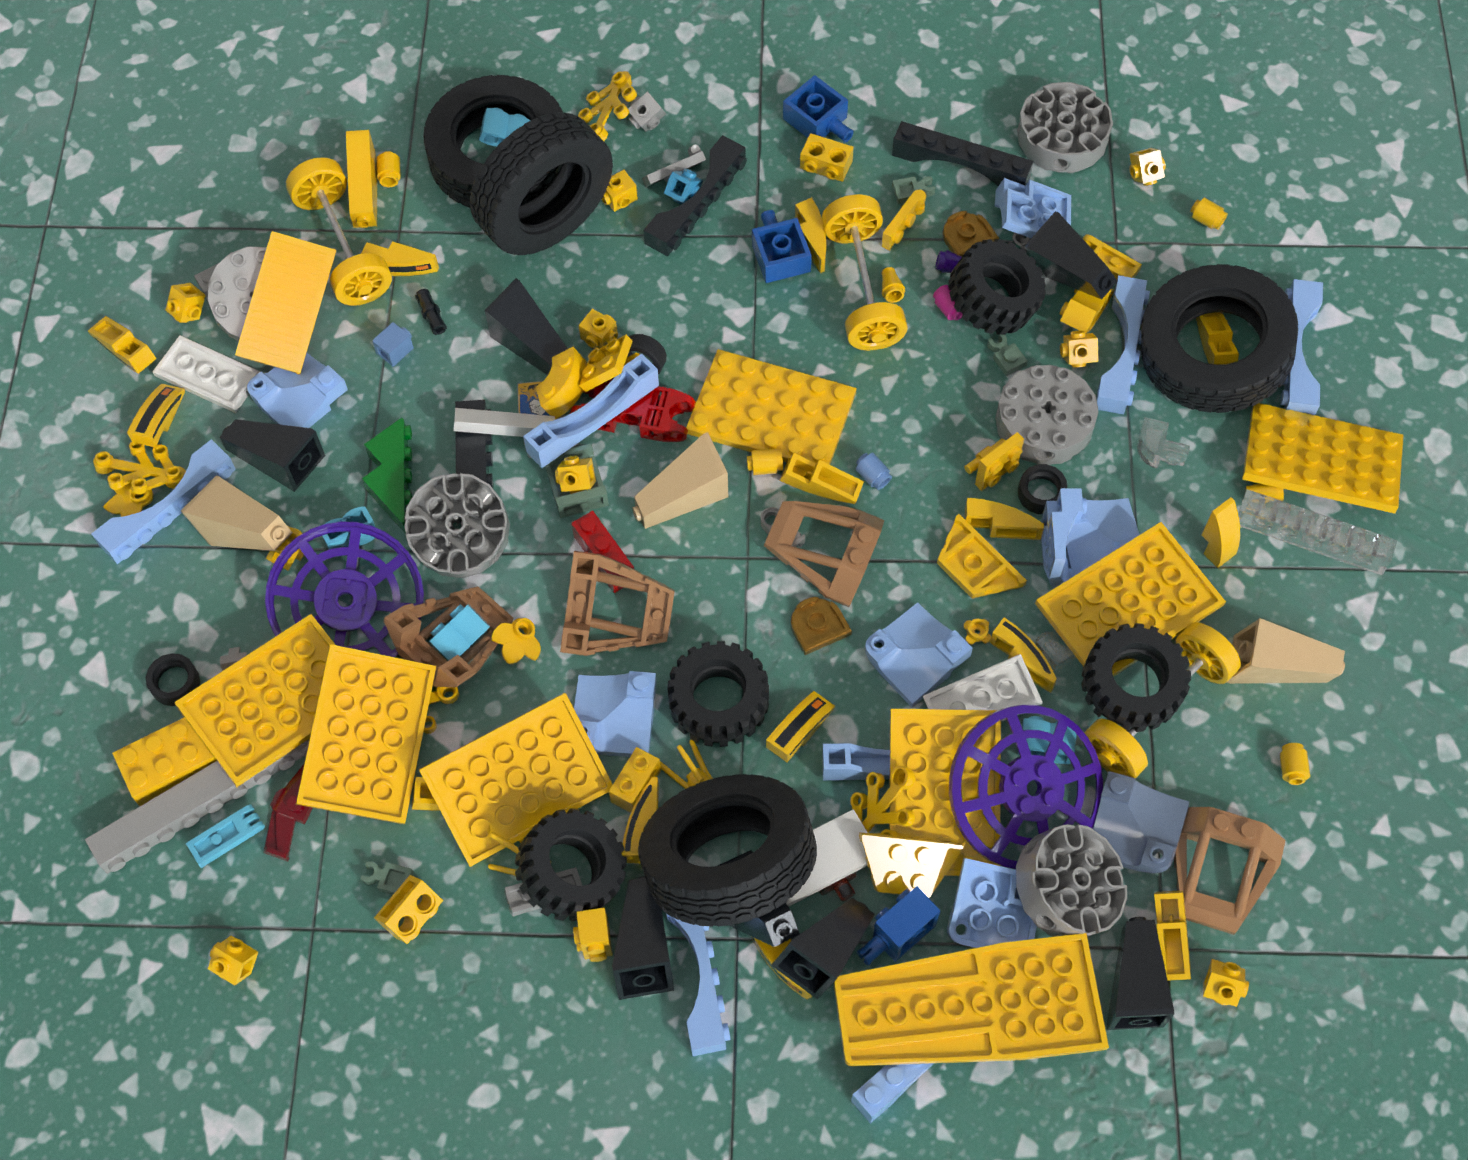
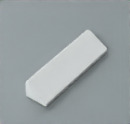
M455 408L454 431L523 437L541 423L555 420V416Z

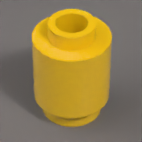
M385 151L377 156V179L384 187H394L400 180V157L391 151Z
M1205 197L1201 201L1197 199L1190 211L1193 213L1192 219L1210 229L1215 228L1217 230L1223 225L1228 215L1223 207Z
M775 449L752 450L751 456H747L748 471H753V476L777 474V471L783 470L782 451H775Z
M1300 743L1283 745L1280 752L1283 780L1291 785L1305 783V780L1310 778L1307 751Z

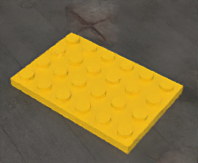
M718 349L686 428L689 435L700 437L708 432L713 442L748 452L764 449L782 451V459L786 463L791 455L796 453L814 463L821 460L830 465L857 388Z
M1258 403L1252 407L1242 480L1395 514L1399 506L1403 434Z
M1160 522L1036 600L1035 605L1084 667L1085 661L1095 642L1100 637H1104L1105 633L1112 628L1117 631L1120 625L1129 624L1130 628H1133L1135 623L1144 624L1146 629H1150L1151 626L1159 628L1158 633L1162 635L1168 633L1174 638L1191 623H1198L1223 607L1226 601L1164 524ZM1123 659L1115 662L1112 666L1113 677L1138 660Z
M312 614L174 702L236 787L310 739L330 644L335 645Z
M330 644L296 805L404 825L436 666Z
M565 692L419 769L470 867L506 848L491 838V833H495L513 844L526 837L530 830L546 815H552L555 811L561 809L565 810L566 813L570 808L578 809L608 793L613 785Z
M890 709V775L895 767L903 766L910 768L914 772L916 780L912 787L903 789L889 807V812H898L900 809L911 810L915 816L913 824L908 827L899 824H889V830L896 831L899 837L954 842L963 845V850L945 876H960L963 858L997 865L976 852L965 840L956 825L949 798V775L952 761L960 743L980 720L997 710ZM1001 720L989 727L973 746L988 754L1001 740ZM1001 753L996 758L1001 761ZM969 756L964 764L961 778L962 802L978 798V778L982 763ZM992 769L988 777V795L999 793L1001 774ZM999 804L992 806L991 809L997 820L1000 822ZM982 810L965 813L974 833L984 845L991 849L1000 835L989 825Z

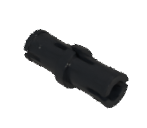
M421 289L417 291L415 298L421 307L422 317L429 323L432 333L434 335L444 333L447 326L440 315V308L433 301L429 290Z

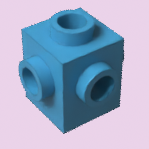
M689 169L673 171L667 181L664 194L672 197L673 201L683 204L699 191L703 180L696 177L697 173Z

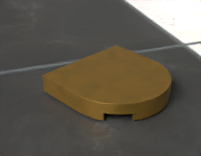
M967 211L952 214L947 219L943 228V239L951 252L961 257L968 248L977 242L999 239L982 215L967 213Z
M810 597L801 601L796 606L791 617L792 632L805 655L852 635V630L839 607L834 602L819 599V597Z

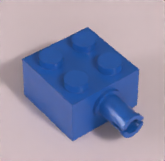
M814 75L783 101V120L807 138L810 133L825 137L830 132L845 143L852 138L854 130L842 123L847 118L848 99Z
M773 210L763 212L761 220L764 226L752 229V247L765 283L811 272L812 255L798 218L778 222Z
M918 886L912 891L909 889L903 891L896 899L897 904L891 909L885 907L875 917L877 921L874 924L873 939L857 951L861 960L865 959L863 962L869 966L884 951L896 962L936 927L940 910Z

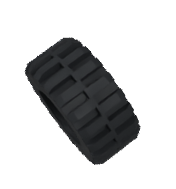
M992 239L982 240V242H977L968 248L952 270L948 288L951 290L949 292L951 301L955 302L954 308L957 312L962 313V318L966 322L970 321L974 328L978 330L982 328L986 333L993 334L996 332V335H1005L1006 333H1014L1018 329L1023 328L1036 313L1045 298L1046 292L1044 288L1046 285L1045 279L1041 277L1043 275L1041 268L1036 266V260L1033 257H1029L1026 254L1027 251L1023 248L1019 249L1015 247L1016 244L1012 242L1004 243V240L995 239L994 241ZM984 277L999 282L1007 290L1010 297L995 292L987 284Z
M1135 623L1133 628H1130L1129 624L1120 625L1117 631L1114 628L1110 629L1105 633L1104 637H1100L1095 642L1082 669L1081 676L1084 679L1081 685L1082 691L1088 692L1085 697L1087 704L1095 706L1093 712L1098 717L1103 715L1108 720L1121 725L1127 731H1129L1130 727H1135V732H1144L1147 726L1153 730L1158 728L1162 722L1166 723L1177 712L1190 688L1188 684L1191 681V671L1186 670L1190 663L1187 656H1181L1183 648L1180 644L1174 645L1171 642L1172 636L1168 633H1165V635L1158 633L1159 628L1154 626L1146 629L1144 624ZM1123 659H1135L1145 663L1154 671L1158 678V692L1147 697L1134 696L1125 692L1119 687L1113 677V664Z
M709 641L701 643L702 648L697 649L695 646L690 648L688 656L681 655L677 660V667L675 666L671 669L670 680L667 686L671 716L674 723H678L679 730L683 734L689 732L690 739L695 742H699L702 739L705 746L711 747L713 743H720V747H726L728 742L733 740L735 744L743 741V735L746 734L747 737L752 736L755 733V726H761L764 721V714L767 713L769 706L767 673L763 670V664L759 658L753 660V653L747 648L744 651L740 650L739 644L732 642L731 646L725 645V641H717L716 645H710ZM713 677L732 679L742 687L744 692L743 698L737 705L724 711H712L702 707L695 701L693 694L699 684Z
M570 808L567 813L561 809L555 811L552 815L548 814L530 830L518 848L520 852L516 855L515 865L519 866V868L515 871L516 880H522L523 883L519 888L523 895L528 894L531 898L528 902L533 907L536 905L541 907L540 913L547 917L552 913L555 914V920L564 921L569 916L570 921H577L578 911L603 908L621 888L620 884L624 881L626 875L623 869L627 866V858L621 855L625 850L623 843L617 842L616 837L618 834L614 828L609 830L605 826L607 822L604 819L600 818L597 820L593 818L594 813L585 811L584 814H580L579 809ZM553 845H570L580 850L586 856L592 871L591 882L588 885L576 886L569 884L555 873L549 857L550 848Z

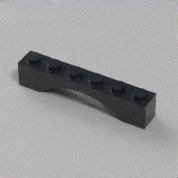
M901 121L893 139L892 156L911 162L940 160L960 164L984 175L997 186L1000 185L1004 178L1026 185L1031 177L1034 162L1032 160Z
M722 135L710 149L709 172L699 191L682 205L656 214L643 230L645 245L667 257L673 250H677L684 236L692 232L697 220L705 216L711 203L718 200L724 187L729 186L738 170L741 171L746 165L745 147Z

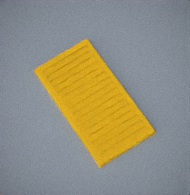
M274 231L271 232L235 356L301 374L336 249Z

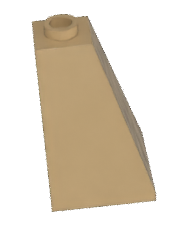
M708 432L700 436L634 496L635 507H632L637 522L642 521L645 529L728 498V472Z
M217 475L181 510L184 516L211 546L275 551L293 533L279 515Z
M1259 618L1234 635L1232 645L1239 655L1241 666L1227 683H1327L1343 673L1345 668V662L1343 661L1345 651Z

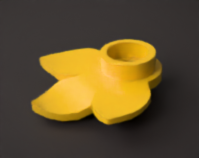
M130 483L114 490L116 495L103 507L112 514H121V517L141 512L143 507L149 505L153 500L154 494L152 489L147 490L144 494H135Z
M517 618L511 624L502 623L496 627L491 635L493 642L503 645L502 656L508 664L517 663L524 655L536 661L540 655L541 646L534 636L535 626L527 618ZM518 628L522 629L524 631V634H522Z

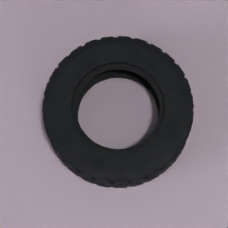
M482 76L481 78H474L457 85L436 102L425 122L423 141L432 176L439 188L446 195H449V198L470 208L472 186L483 163L468 158L461 151V147L467 136L482 126L483 116L487 108H500L509 115L521 114L529 120L546 114L563 112L556 99L538 84L516 76ZM563 164L551 169L539 178L526 193L521 205L541 195L557 178Z
M565 112L546 114L525 123L498 144L480 168L473 183L470 196L472 217L486 235L506 253L527 255L552 247L583 224L603 198L609 185L613 168L612 154L609 147L583 119L574 114ZM563 164L557 178L541 195L521 205L526 193L539 178L551 169Z
M1217 264L1187 270L1173 277L1166 284H1163L1147 304L1141 324V355L1144 369L1151 382L1155 383V387L1162 394H1165L1167 398L1175 403H1179L1181 406L1192 410L1226 413L1246 409L1249 406L1252 407L1275 393L1291 372L1295 360L1299 329L1297 313H1295L1291 299H1288V295L1281 287L1277 286V283L1252 269L1237 265ZM1221 312L1236 315L1250 323L1258 333L1260 342L1254 351L1245 358L1233 363L1217 365L1204 363L1191 357L1180 346L1177 337L1183 327L1191 320L1204 314Z
M736 774L700 782L679 792L676 796L666 801L646 823L639 840L638 855L652 897L664 912L677 920L692 925L719 927L736 923L740 924L754 918H759L777 909L792 898L801 889L802 885L806 883L813 871L817 857V844L805 803L793 788L777 779L762 775ZM738 831H755L768 836L756 851L743 859L729 864L705 867L688 862L692 854L699 847L724 834Z

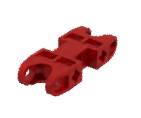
M614 378L587 392L583 390V392L589 394V397L594 399ZM658 386L649 392L648 395H645L608 421L606 426L603 425L597 430L615 433L618 422L639 426L641 438L661 442H681L687 438L688 429L683 425L677 424L678 421L672 418L675 415L684 414V412H692L696 402L693 397L686 393ZM586 404L571 407L570 414L577 411Z

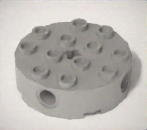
M1058 82L1045 85L1042 90L1034 94L1032 93L1025 99L1017 129L1019 146L1028 159L1034 161L1044 170L1074 173L1093 166L1104 155L1113 126L1111 109L1106 101L1103 103L1096 96V92L1087 86L1072 82Z
M249 246L231 252L216 265L208 282V302L217 325L229 337L238 342L267 247Z
M1036 365L1016 373L1004 385L995 419L1000 438L1007 440L1016 432L1024 438L1023 451L1020 455L1021 459L1036 464L1050 465L1062 464L1085 449L1090 443L1099 411L1096 395L1083 378L1064 367Z
M453 473L434 477L417 489L406 508L405 531L409 547L427 568L442 576L465 578L480 574L498 561L508 543L510 522L506 507L491 485L474 475ZM455 522L461 523L462 527L461 529H455L453 524Z
M1068 824L1052 828L1036 835L1021 851L1016 864V888L1024 912L1030 916L1038 928L1052 937L1084 933L1089 937L1109 930L1122 916L1127 901V885H1123V876L1120 870L1124 868L1119 855L1105 837L1088 826Z

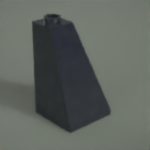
M1057 211L1051 215L1024 246L1031 257L1036 260V264L1047 278L1099 299H1103L1118 282L1107 265Z
M517 278L484 310L490 337L546 375L551 370L552 357L568 349Z
M235 419L230 426L223 430L220 436L225 450L294 492L326 456L317 433L312 428Z
M749 850L720 865L729 864L740 859H743L746 856L753 853V851ZM786 903L759 918H754L740 924L728 925L773 947L800 935L792 912Z
M645 876L629 880L612 964L619 1000L674 991L662 909L654 901Z
M852 897L792 939L771 965L818 999L839 977L875 914L864 903Z
M1133 917L1126 921L1121 932L1106 1024L1107 1030L1163 1028L1175 1013L1155 920H1146L1145 917Z

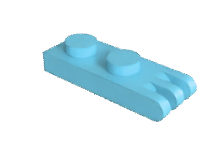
M251 804L243 807L186 843L201 868L265 828L262 821L257 822L260 817L257 813H253L255 809Z

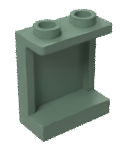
M592 444L576 445L545 466L560 518L609 506L606 488L599 473ZM570 456H579V459L592 458L596 482L591 489L570 494V491L561 492L560 484H557L555 479V471L564 458Z

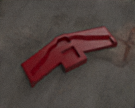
M304 764L288 784L276 792L270 804L272 813L263 853L287 862L289 861L295 823L305 824L313 809L312 807L296 805Z

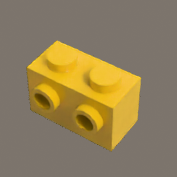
M605 908L578 911V926L573 927L577 951H582L585 960L590 959L591 962L603 961L607 959V956H613Z

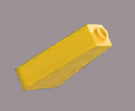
M369 130L346 131L349 214L354 228L377 226V156Z

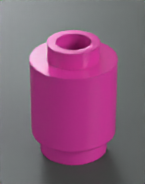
M948 285L939 287L933 294L934 303L948 320L961 319L963 315L954 308L955 302L951 301L949 294L951 290H949Z

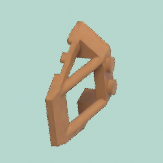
M783 501L764 547L783 563L789 564L801 574L800 577L807 583L811 582L819 589L818 592L825 598L850 607L885 520L846 506ZM803 517H810L853 529L842 560L792 546ZM797 558L837 569L832 582Z
M574 551L560 652L588 656L596 652L608 650L611 652L631 646L640 647L667 642L675 590L601 554ZM598 567H601L603 569L609 570L622 576L598 571ZM596 582L648 593L643 628L592 617ZM590 627L631 636L588 640Z
M477 586L450 593L449 597L443 599H427L425 603L414 606L413 603L404 605L384 617V623L398 654L404 660L436 666L433 681L434 687H457L481 669L498 645V643L491 640V635L496 627L502 623L511 624L514 618ZM469 603L490 627L487 629L488 632L461 656L456 655L447 661L426 640L432 636L431 632L441 622L445 625L452 619L449 614L460 604L465 607ZM449 607L419 632L422 622L418 619L419 617Z
M1189 807L1174 856V867L1176 868L1177 875L1176 887L1177 891L1183 890L1186 920L1235 935L1279 868L1286 840L1263 822L1213 807ZM1210 838L1250 850L1235 904L1196 892ZM1187 839L1197 842L1188 877ZM1258 862H1264L1265 865L1251 890Z

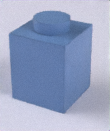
M393 322L372 340L376 354L392 367L414 349L410 332L405 327L400 328Z

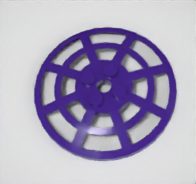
M341 521L312 528L299 535L285 547L270 571L266 585L265 605L271 629L275 636L282 633L276 619L274 595L290 598L291 613L295 624L302 620L298 600L314 602L317 616L314 618L320 626L325 624L329 628L336 630L335 645L361 651L375 646L381 655L396 657L399 655L396 648L391 650L383 641L389 633L386 625L377 633L369 621L372 619L375 611L392 613L404 605L411 604L400 602V590L393 574L404 563L410 570L415 585L416 603H413V605L416 606L424 603L422 578L417 565L398 540L371 525ZM350 532L349 547L333 548L317 555L308 543L314 538L328 533ZM361 533L383 541L393 548L398 555L385 564L374 554L359 549ZM300 549L308 562L298 572L292 588L276 585L283 566L292 554ZM347 556L345 569L330 573L323 561L333 557ZM358 557L371 562L380 570L367 578L364 574L356 571ZM314 568L322 578L316 590L300 589L305 577ZM385 578H387L390 584L393 602L377 600L375 586ZM343 594H349L353 597V603L348 607H342L338 603L339 597ZM361 629L369 639L358 645L344 646L346 632Z
M1038 705L1005 707L990 713L980 720L960 743L952 761L949 775L951 810L956 825L965 840L987 860L999 866L1015 870L1018 861L1007 859L1001 856V854L1010 842L1025 846L1033 839L1016 835L1023 820L1036 822L1038 834L1049 830L1047 818L1059 810L1068 816V819L1062 825H1073L1076 822L1079 825L1088 826L1093 829L1103 791L1101 765L1096 751L1086 734L1067 716L1053 709ZM1017 714H1042L1058 721L1053 734L1040 730H1023ZM1002 719H1007L1012 734L1000 740L988 754L973 746L989 727ZM1067 727L1071 728L1082 740L1089 752L1092 763L1081 767L1073 750L1063 741ZM1038 738L1050 742L1045 755H1031L1026 739ZM1014 742L1016 743L1019 757L1012 760L1008 765L996 759L1006 747ZM1059 749L1069 758L1074 770L1061 773L1054 763ZM969 756L982 763L978 778V798L962 802L961 778L964 764ZM992 769L1001 774L999 793L988 795V777ZM1095 774V801L1089 818L1080 812L1085 796L1084 778ZM1031 780H1034L1037 784V791L1031 796L1027 792V785ZM1077 781V796L1073 807L1064 801L1063 797L1065 784ZM1003 804L1007 811L1013 815L1006 828L995 817L991 809L992 806ZM982 810L989 825L1000 835L991 849L984 845L974 833L965 813Z

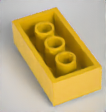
M185 718L112 753L132 798L139 806L144 805L216 762V759Z

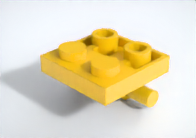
M627 334L618 339L614 338L607 345L595 348L590 352L588 363L582 372L583 376L579 384L585 392L621 374L624 365L640 355L636 352L628 356L632 340Z
M1018 432L1007 440L1001 438L991 447L987 446L975 455L976 458L964 466L968 474L978 469L975 485L981 491L988 486H995L1000 481L1001 476L1006 472H1013L1019 466L1024 438Z

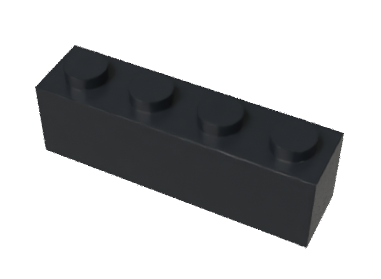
M485 400L455 401V408L492 411L487 409ZM455 431L456 474L474 475L490 484L493 488V474L489 473V467H493L492 452H489V445H493L492 434Z

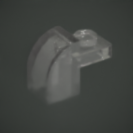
M1144 417L1137 441V451L1141 459L1156 469L1160 461H1164L1169 465L1184 466L1189 454L1190 445L1165 440L1169 423Z

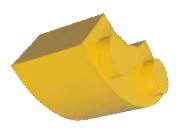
M1111 288L1103 299H1099L1075 289L1074 293L1076 294L1069 302L1066 301L1061 308L1060 315H1062L1060 321L1079 331L1088 333L1100 318L1115 290Z
M574 347L552 357V367L548 376L536 386L540 406L550 416H555V420L571 409L583 392L579 384L587 361Z

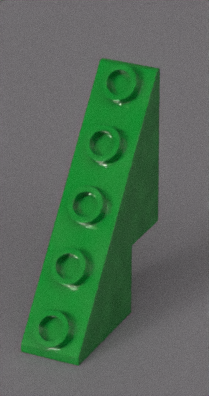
M401 417L364 444L368 457L378 467L363 477L362 481L366 491L406 534V508L412 499V492L408 490V483H412L411 468H408V461H412L411 446H408V440H412L411 425H406Z

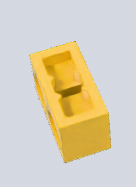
M810 133L800 154V169L843 182L853 162L854 147Z
M636 747L609 790L611 803L631 813L644 787L652 777H657L661 772L660 759Z
M409 875L374 919L396 939L408 944L410 940L418 936L420 928L424 923L436 914L438 906L443 900L421 879ZM422 895V901L417 905V899ZM404 917L403 924L398 927L400 919Z

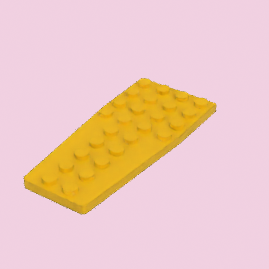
M1086 933L998 943L840 975L834 981L844 1060L848 1066L1015 1061L1102 1051L1109 1048Z

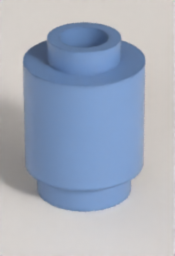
M865 453L856 461L857 467L855 470L871 487L880 490L892 479L889 473L890 470L874 453L869 455Z

